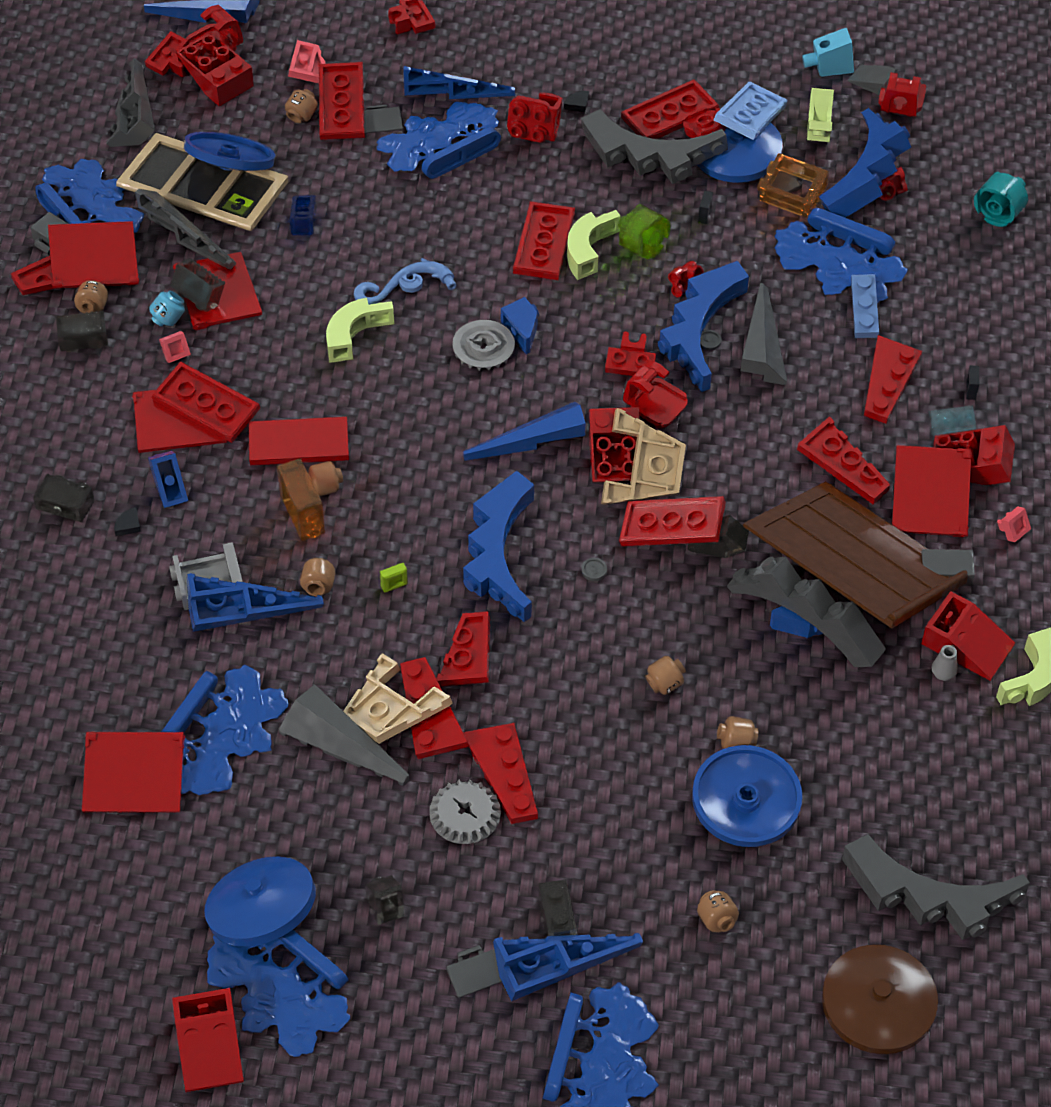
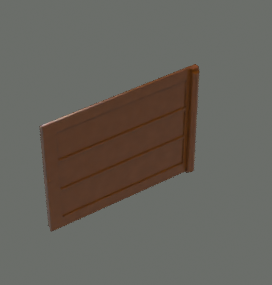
M826 481L743 523L744 528L890 628L896 627L942 599L950 591L953 592L960 588L968 580V572L966 570L949 577L939 575L925 567L922 563L921 551L922 549H927L926 547Z

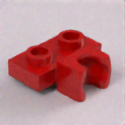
M399 0L398 6L388 10L390 24H395L396 34L411 31V27L415 34L436 28L435 20L423 0Z
M170 31L144 61L146 67L162 76L171 69L173 73L185 77L186 73L183 71V63L176 55V52L189 45L188 40Z
M625 331L622 336L621 348H608L605 372L633 376L648 360L655 362L656 353L645 352L647 344L646 334H641L638 342H631L629 340V332Z

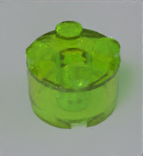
M638 204L627 216H622L618 223L620 228L619 245L646 259H652L660 253L664 247L661 244L664 237L668 239L670 234V221L642 204Z

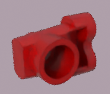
M902 167L896 168L897 172L881 181L882 185L879 187L883 194L880 196L882 200H890L896 193L898 195L908 191Z
M689 261L683 266L673 269L668 274V279L673 285L671 288L672 294L675 297H681L687 290L688 279L703 274V268L697 265L696 262Z

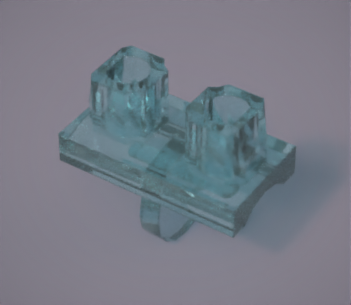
M973 405L928 411L932 436L976 430Z

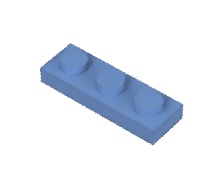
M875 274L851 275L855 338H877L879 335Z

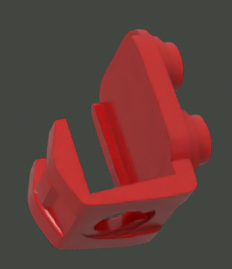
M220 5L211 6L200 14L204 20L212 18L217 22L216 24H208L186 37L189 44L212 32L234 52L237 46L243 43V35L238 21Z
M890 72L887 89L881 88L878 100L881 106L880 111L916 117L917 113L922 110L926 93V85L920 83L921 77L914 76L910 80L898 78V73Z
M539 93V99L525 96L513 98L509 104L507 129L510 135L515 138L539 143L545 140L555 141L560 127L562 97L551 93Z
M648 360L627 382L623 401L631 407H639V416L654 424L657 428H665L686 408L688 399L686 393L661 378H656L657 376L665 378L669 371L661 364Z

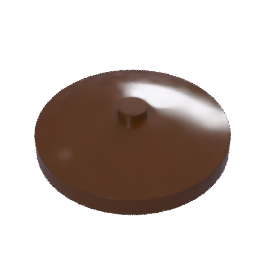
M874 944L854 948L840 956L833 963L823 985L822 1004L829 1024L848 1044L869 1053L893 1054L915 1046L928 1034L936 1017L938 994L930 973L915 957L895 947Z

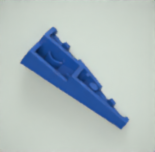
M190 0L144 4L145 13L206 23L207 20H204L200 14L211 6L220 5L238 22L247 23L250 15L254 16L260 0Z
M403 66L405 96L449 93V99L515 96V87Z
M576 402L570 403L463 451L464 461L536 450L537 443L585 436L586 423L581 405Z
M192 573L187 574L188 608L193 632L322 608L324 605L323 597L320 595L315 597L303 595L297 591L286 592L277 590L274 587L238 581L233 583L221 581L215 577L209 579L195 576Z
M635 933L633 936H616L615 934H607L606 937L564 935L547 936L545 939L520 937L519 939L503 940L502 937H498L493 941L499 977L511 1002L636 949L643 943L639 933Z

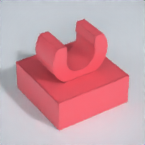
M182 331L159 339L168 363L191 355Z
M1019 506L1013 511L1007 512L1002 520H997L999 529L1005 532L1007 540L1011 542H1016L1031 530L1026 509Z

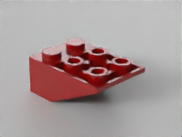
M212 32L176 52V55L205 95L219 107L254 86L252 66Z
M639 407L619 408L626 411L625 413L633 418L639 419ZM617 408L589 409L588 429L592 483L605 482L606 480L612 482L631 481L637 437L612 432L614 413Z
M1006 425L935 436L934 448H963L972 450L970 483L992 485L1011 482L1015 443Z
M952 591L949 592L925 626L921 643L937 653L945 645L955 647L957 650V663L989 681L992 680L1015 646V642L973 602Z
M230 988L173 997L175 1025L185 1092L244 1082Z

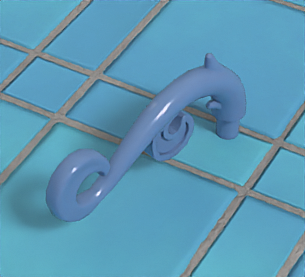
M421 258L422 262L410 264L397 272L377 296L366 297V292L374 291L378 293L379 286L372 282H363L354 289L355 300L367 298L368 305L377 304L398 284L405 292H417L423 286V279L418 275L419 273L432 274V277L439 278L443 284H446L449 290L455 289L457 285L454 281V275L448 267L441 263Z

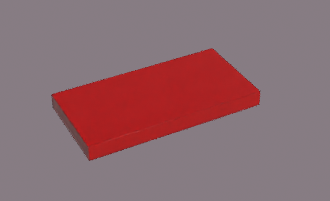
M363 62L319 64L320 140L365 138Z
M694 79L622 111L621 118L636 135L659 139L683 128V122H686V117L693 111L706 107L709 110H715L720 105Z
M530 201L513 266V274L559 280L566 253L568 235L575 215L574 207Z
M181 361L152 394V399L155 402L230 443H233L260 410L259 403Z
M347 416L249 422L250 465L349 460Z
M724 496L628 501L619 542L621 546L718 542L726 504Z

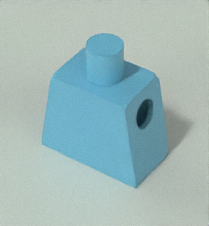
M847 28L815 39L813 41L814 52L802 55L804 68L816 66L819 75L822 77L854 73L853 47Z

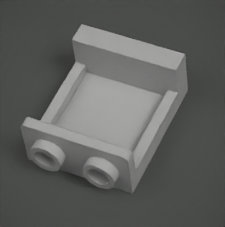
M233 542L223 544V554L185 562H179L178 555L172 556L174 565L169 566L172 581H178V586H174L176 600L182 601L184 610L189 609L187 574L192 573L195 576L209 579L215 577L221 581L233 583L237 581L243 582Z

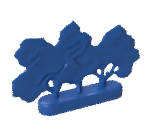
M454 102L447 110L445 121H438L434 117L421 119L418 116H410L404 125L408 130L407 133H392L379 138L377 150L393 153L387 165L394 172L399 170L413 171L417 167L418 162L424 160L422 163L423 173L430 179H434L498 146L501 135L494 129L499 124L495 117L498 110L493 107L485 108L482 104ZM474 124L475 130L469 132L467 130L468 125ZM468 136L454 144H451V140L455 137ZM436 149H442V150H440V151L434 153V150H436ZM423 152L426 156H420L419 153Z
M80 159L74 165V169L61 165L44 169L45 174L42 178V181L45 183L35 187L37 198L45 210L53 213L68 224L92 223V221L97 220L105 222L133 221L134 233H136L145 215L133 208L117 207L115 205V202L123 199L124 193L122 191L125 189L116 186L118 179L102 180L101 177L104 170L96 160ZM51 185H56L59 188L58 192ZM69 186L70 189L64 191L63 188ZM60 196L72 197L73 206L69 207ZM78 208L85 209L89 213L88 219L81 221L73 210Z
M821 208L812 209L807 218L809 225L818 230V232H809L807 226L800 221L791 222L786 229L776 230L775 238L778 240V243L775 246L777 255L780 256L783 268L786 270H800L813 264L818 266L819 269L816 272V277L823 283L824 295L840 294L846 287L851 286V275L875 274L877 303H879V301L888 298L887 287L884 284L902 281L908 271L907 268L903 267L900 257L881 258L877 256L876 253L888 255L892 252L896 244L890 235ZM803 233H808V234H809V235L806 236V237H803V236H802ZM829 234L844 240L845 243L840 247L829 244L826 236ZM813 236L815 238H818V236L821 237L817 242H807V239ZM822 240H825L824 246L820 243ZM851 243L865 248L867 251L862 254L858 253L851 247ZM870 257L874 258L873 263L869 262Z
M243 665L240 669L226 671L224 676L225 691L215 694L213 692L217 686L218 677L209 671L203 673L161 731L185 733L193 720L203 724L205 727V732L199 739L189 741L185 738L183 758L186 759L187 764L183 765L181 794L191 791L197 795L209 794L212 791L228 790L232 786L233 771L227 759L230 754L235 753L240 757L251 755L253 751H271V734L262 728L261 723L270 719H278L288 707V699L285 698L282 689L267 688L261 690L260 673L247 665ZM229 696L232 700L228 702L222 698ZM210 698L217 706L216 711L206 717L198 715ZM193 743H201V746L195 747ZM189 746L196 752L197 758L195 761H191L187 755L190 751L187 749Z
M294 930L271 942L256 945L259 949L266 948V950L258 955L248 954V949L256 946L241 947L229 945L213 935L215 944L208 951L207 962L209 968L207 970V981L209 985L225 989L239 985L247 987L248 993L241 999L242 1010L245 1012V1016L242 1018V1031L261 1033L269 1026L277 1025L278 1043L282 1045L290 1056L297 1057L314 1051L317 1041L315 1032L317 1030L338 1032L351 1019L350 1015L346 1013L348 1009L347 998L342 995H326L322 992L321 984L325 980L335 989H341L349 981L348 977L340 968ZM280 944L296 956L288 967L282 968L273 962L272 950ZM268 954V961L264 962L263 956ZM303 962L318 974V977L304 983L301 981L296 967ZM315 990L317 993L316 997L310 999L309 995Z
M621 982L615 984L611 989L597 987L591 990L589 995L590 1004L594 1007L595 1012L588 1019L582 1020L579 1015L583 1004V997L570 992L542 1099L556 1102L561 1085L567 1086L572 1096L568 1102L560 1107H631L628 1099L632 1096L645 1098L651 1094L659 1084L652 1075L647 1074V1066L643 1059L632 1055L630 1051L631 1046L648 1040L659 1027L654 1016L648 1012L647 1005L643 1002L642 998L630 995L629 988L622 985ZM600 1008L606 1009L605 1013H598ZM609 1018V1023L603 1027H594L592 1025L593 1023L597 1024V1019ZM583 1029L591 1033L594 1044L590 1052L583 1053L571 1049L575 1031ZM594 1031H600L601 1037H597ZM569 1057L580 1060L581 1078H564ZM577 1088L584 1090L585 1095H579L577 1093Z

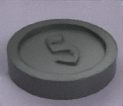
M713 330L702 331L700 339L701 348L714 350L721 345V336L718 332Z
M589 558L583 562L581 572L583 577L589 581H600L607 574V565L599 558Z

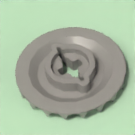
M491 320L469 322L463 325L453 338V351L456 358L460 359L462 364H468L469 368L477 367L479 371L481 368L490 370L493 366L499 368L501 363L506 364L508 358H512V353L515 349V340L511 331L504 325ZM482 343L487 344L485 349L481 348Z
M458 780L454 784L448 782L445 788H440L437 795L433 796L430 805V821L435 831L446 840L458 844L476 843L487 838L496 829L501 815L497 795L492 793L490 787L486 788L481 782L477 784L471 780L468 782ZM460 807H470V814L466 812L460 814Z

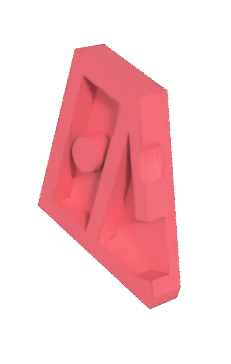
M297 40L288 77L319 83V64H326L324 58L321 57L319 45Z

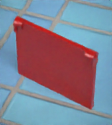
M133 221L48 225L53 289L78 288L83 282L88 280L100 282L104 286L139 285Z
M241 252L227 254L236 262L232 269H228L208 258L188 263L185 261L173 265L194 330H201L207 328V326L262 315V310Z
M156 390L133 392L138 453L227 443V440L155 402L152 399V394Z
M897 445L892 525L903 533L968 537L972 450Z
M86 732L82 812H181L184 732Z

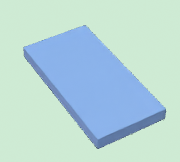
M748 82L716 113L714 121L754 140L786 107L788 100L752 82Z

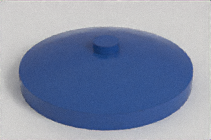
M769 123L754 140L727 127L724 132L727 136L728 150L703 161L697 166L707 175L725 182L740 183L759 179L769 174L778 165L782 156L783 144L781 135L772 123Z
M194 132L185 136L183 147L189 155L208 164L220 167L223 170L257 171L269 169L274 165V151L266 145L248 138L219 132Z
M738 745L714 753L700 766L693 783L692 802L698 819L715 837L736 846L758 847L779 840L794 826L802 805V788L793 768L779 755L757 746Z
M287 857L256 859L235 868L214 886L206 900L205 918L213 935L226 944L241 947L265 944L289 933L305 919L315 901V884L309 870L297 860Z

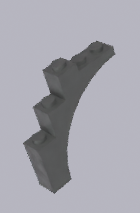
M601 109L581 118L583 133L607 168L628 158L639 176L661 167L672 184L691 176V167L728 150L727 136L723 129L690 139L662 140L636 135L621 128L610 120Z
M769 557L757 568H741L734 573L733 579L727 585L732 594H748L761 597L798 614L827 636L846 656L853 667H872L886 650L854 602H835L820 579L802 580L786 557Z
M869 834L845 845L842 856L843 862L878 911L886 907L893 908L902 900L920 926L927 922L934 923L945 915L962 940L970 936L973 938L980 936L987 929L989 917L997 915L1003 907L1010 903L1016 905L1023 901L1030 884L1024 874L1004 882L987 885H956L939 882L919 875L897 863L881 850Z

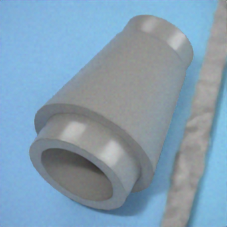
M951 645L943 646L932 663V672L939 680H950L958 672L957 650Z

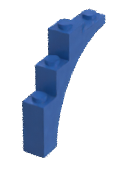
M869 108L861 112L869 129L868 141L863 154L844 178L819 196L826 211L845 218L883 195L879 186L882 185L881 181L897 172L894 164L896 162L895 157L911 148L908 140L911 136L905 126L901 127L895 121L890 124L888 122L884 123L880 114H875Z
M738 261L688 279V286L685 292L687 300L674 304V314L672 315L674 325L660 330V341H658L660 352L663 355L665 354L670 362L678 359L682 368L685 367L689 373L691 382L694 385L696 384L701 392L710 389L712 376L700 346L702 331H704L709 320L721 307L748 291L749 276Z
M516 471L473 503V519L479 527L468 535V550L475 559L463 567V583L469 591H474L480 597L489 592L495 601H500L506 606L512 616H517L525 622L532 617V602L518 588L510 575L504 557V548L511 526L520 513L534 501V484Z

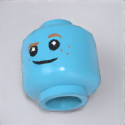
M170 290L159 293L149 307L153 322L161 327L176 324L185 312L183 298Z

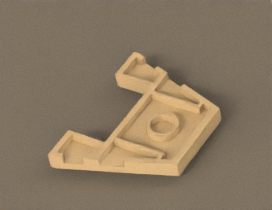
M617 408L614 413L612 432L637 437L630 485L606 480L604 482L601 504L606 505L677 495L680 490L686 444L660 430L653 429L646 425L644 421L638 418L635 419L626 414V411Z
M382 653L377 659L378 665L376 668L370 670L367 674V682L362 689L356 691L343 712L372 740L380 744L449 707L453 703L449 695L435 686L413 704L384 685L401 669L397 662Z

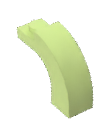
M811 88L807 140L830 142L834 90Z
M617 210L605 213L597 218L590 212L578 219L572 226L568 235L567 262L577 280L598 272V255L591 245L600 239L620 232L621 216Z
M362 298L340 308L332 316L326 330L329 363L353 359L352 339L361 330L394 324L392 301L368 305L367 298Z
M1051 628L1028 635L1024 650L1030 658L1034 669L1026 675L1000 683L996 696L1000 705L1014 704L1025 698L1028 705L1031 706L1044 699L1051 692Z

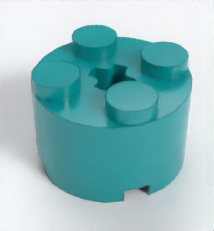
M995 172L974 196V206L978 214L982 212L985 216L984 220L991 225L998 227L1007 226L1028 203V194L1025 189L1026 184L1024 180L1006 173Z

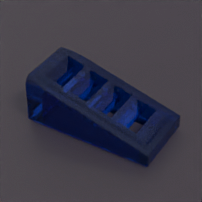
M316 195L293 196L289 220L292 235L314 234Z

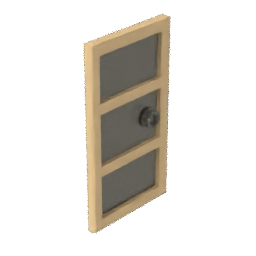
M155 133L117 180L116 186L132 192L138 189L156 191L171 205L252 231L287 185L288 176L268 169L257 171L223 170L220 167L208 164L189 155L184 150L183 141ZM235 193L254 202L249 207L229 201V199Z

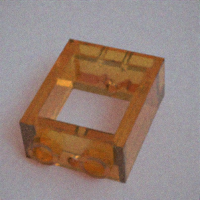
M778 153L775 160L770 161L766 177H762L758 183L757 190L760 191L759 201L808 218L811 210L816 208L820 200L819 196L824 193L828 185L829 171ZM779 170L813 182L805 198L771 186Z
M301 458L278 465L280 497L301 541L324 534L322 501Z

